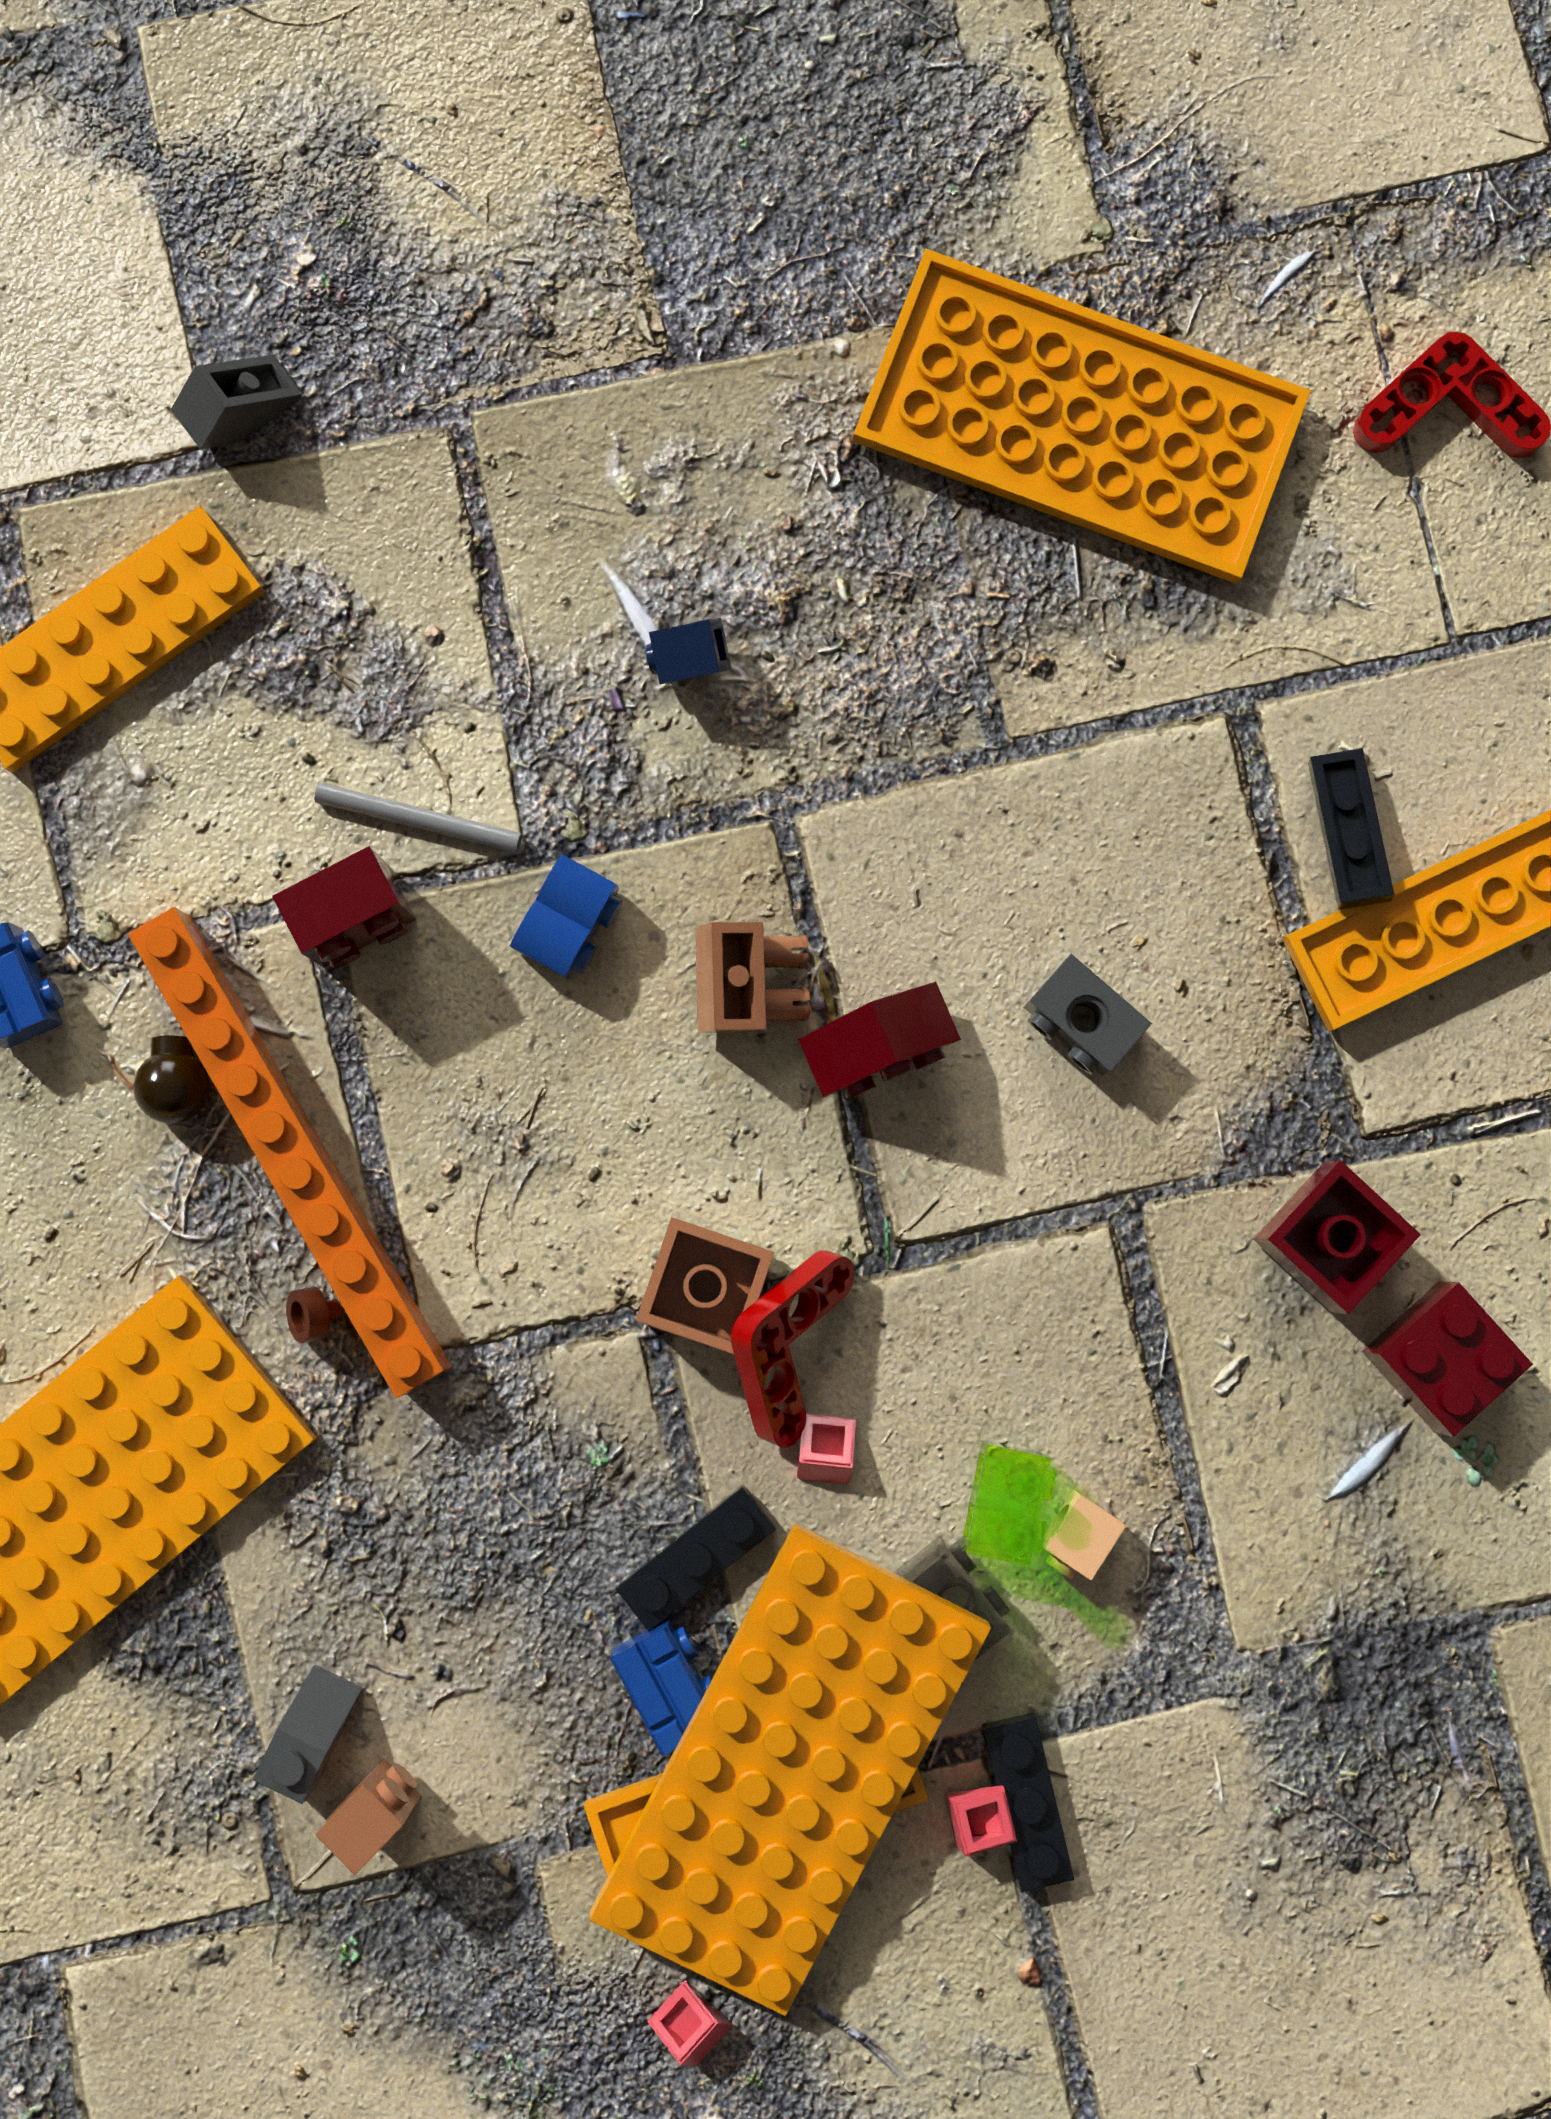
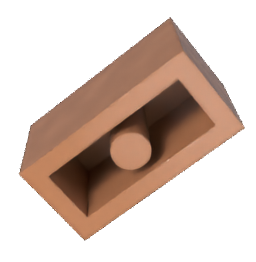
M383 1758L336 1806L315 1835L356 1875L404 1825L421 1798V1795L415 1790L417 1788L415 1779L401 1765L394 1763L391 1766Z

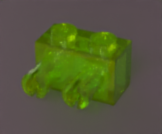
M981 1440L961 1546L966 1553L1030 1566L1033 1553H1041L1046 1534V1522L1039 1520L1043 1499H1052L1057 1476V1469L1050 1467L1051 1458L1043 1452Z

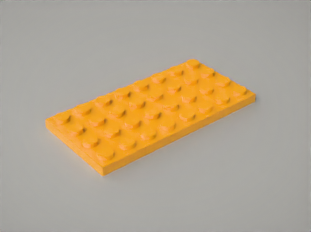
M925 248L853 433L852 442L1238 584L1245 571L1311 390Z
M184 1275L173 1279L0 1424V1707L318 1438Z
M794 1523L590 1909L589 1921L786 2016L991 1630L989 1622Z

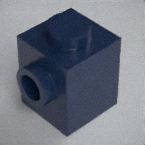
M721 618L707 619L649 632L651 643L646 645L647 662L653 675L658 674L660 685L732 670Z

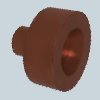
M317 1287L291 1291L286 1302V1315L294 1339L301 1344L324 1339L328 1334L330 1321L341 1319L342 1308L340 1302L337 1299L326 1300L323 1293Z

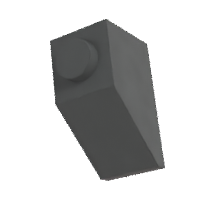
M266 355L195 366L171 410L199 449L203 450L240 443L297 403L303 394L274 355Z
M314 1665L279 1724L253 1781L303 1804L317 1787L363 1687Z

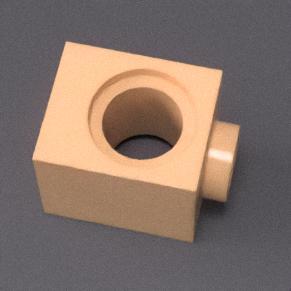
M1073 1489L1038 1543L1050 1553L1045 1562L1071 1580H1073L1077 1572L1092 1580L1127 1525Z

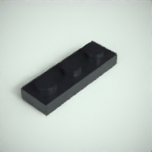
M1363 748L1310 757L1308 766L1338 910L1392 901L1394 890Z
M741 1485L621 1581L615 1589L649 1632L775 1531L776 1527L747 1489Z
M1034 1712L982 1724L995 1785H1002L1005 1789L1017 1842L1009 1845L1021 1892L1074 1880L1039 1726Z

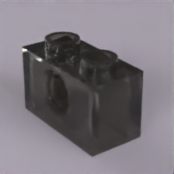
M938 1536L893 1573L940 1597L945 1590L951 1587H961L968 1591V1601L963 1608L987 1620L991 1626V1630L975 1658L976 1660L1012 1631L1003 1618L1011 1610L991 1584L984 1590H981L969 1573L976 1569L977 1566L960 1544L956 1541L948 1547L943 1539Z

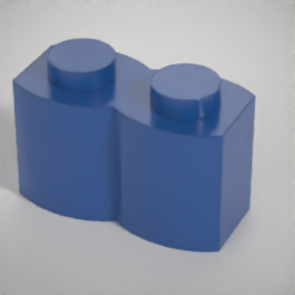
M561 854L547 876L536 900L521 922L511 941L510 947L569 980L574 971L582 974L589 965L597 948L590 943L593 935L600 925L609 928L622 905V901L616 898L619 891L618 885Z

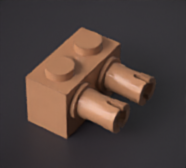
M711 922L695 928L698 1033L753 1032L766 1030V1020H808L810 1006L793 1005V1002L810 1001L809 991L806 987L797 989H765V968L805 969L807 967L809 953L791 952V950L809 948L806 935L764 936L763 922Z

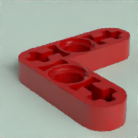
M1457 331L1446 333L1435 341L1366 405L1353 427L1354 439L1361 448L1372 453L1385 452L1393 447L1445 397L1449 396L1510 457L1526 458L1534 454L1546 442L1551 431L1550 419L1545 411L1470 336ZM1454 351L1458 353L1461 357L1458 363L1452 364L1439 377L1434 370L1445 356L1452 354ZM1409 381L1420 382L1428 390V401L1424 404L1411 403L1404 396L1403 385ZM1479 384H1490L1495 387L1500 394L1499 405L1488 407L1481 404L1476 398V386ZM1511 405L1514 411L1501 422L1498 417ZM1393 408L1398 415L1391 421L1386 430H1382L1377 434L1372 432L1370 427L1373 422L1380 421ZM1526 423L1531 427L1532 431L1529 436L1521 440L1516 436L1515 432L1518 427H1522Z
M820 1250L814 1253L744 1310L736 1319L732 1328L731 1345L754 1430L759 1438L778 1447L789 1448L795 1444L801 1437L806 1424V1410L789 1345L840 1303L850 1292L854 1282L855 1271L852 1261L845 1256L828 1250ZM799 1294L797 1307L792 1316L789 1317L791 1303L794 1297ZM774 1367L773 1379L767 1389L764 1390L766 1377Z

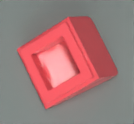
M806 1414L805 1429L802 1431L797 1468L798 1479L836 1484L850 1483L853 1469L856 1419Z
M1002 1785L955 1791L944 1795L956 1845L965 1857L1017 1842L1005 1789Z
M687 1980L681 1983L647 2021L677 2062L684 2066L698 2065L732 2027L727 2018Z

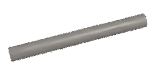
M321 782L317 785L315 791V803L513 853H518L522 833Z

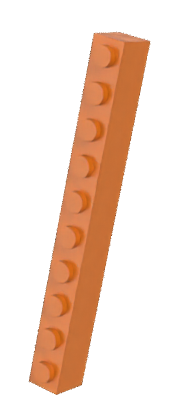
M172 907L129 932L130 940L395 1398L397 1399L412 1392L452 1368L450 1361L192 917L176 907Z

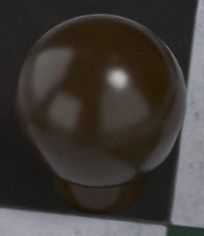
M165 1035L153 1037L151 1039V1055L138 1068L133 1084L134 1097L140 1109L150 1118L162 1123H181L191 1119L201 1111L208 1099L210 1087L206 1070L194 1058L195 1050L185 1036Z

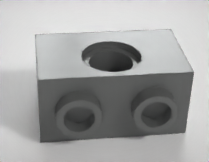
M1072 954L1059 965L1023 1007L1031 1014L1027 1019L1028 1022L1047 1039L1052 1040L1056 1035L1071 1048L1067 1054L1068 1057L1090 1075L1095 1070L1102 1076L1111 1072L1152 1024ZM1085 1006L1094 1013L1096 1025L1092 1032L1084 1033L1073 1026L1071 1012L1074 1007Z

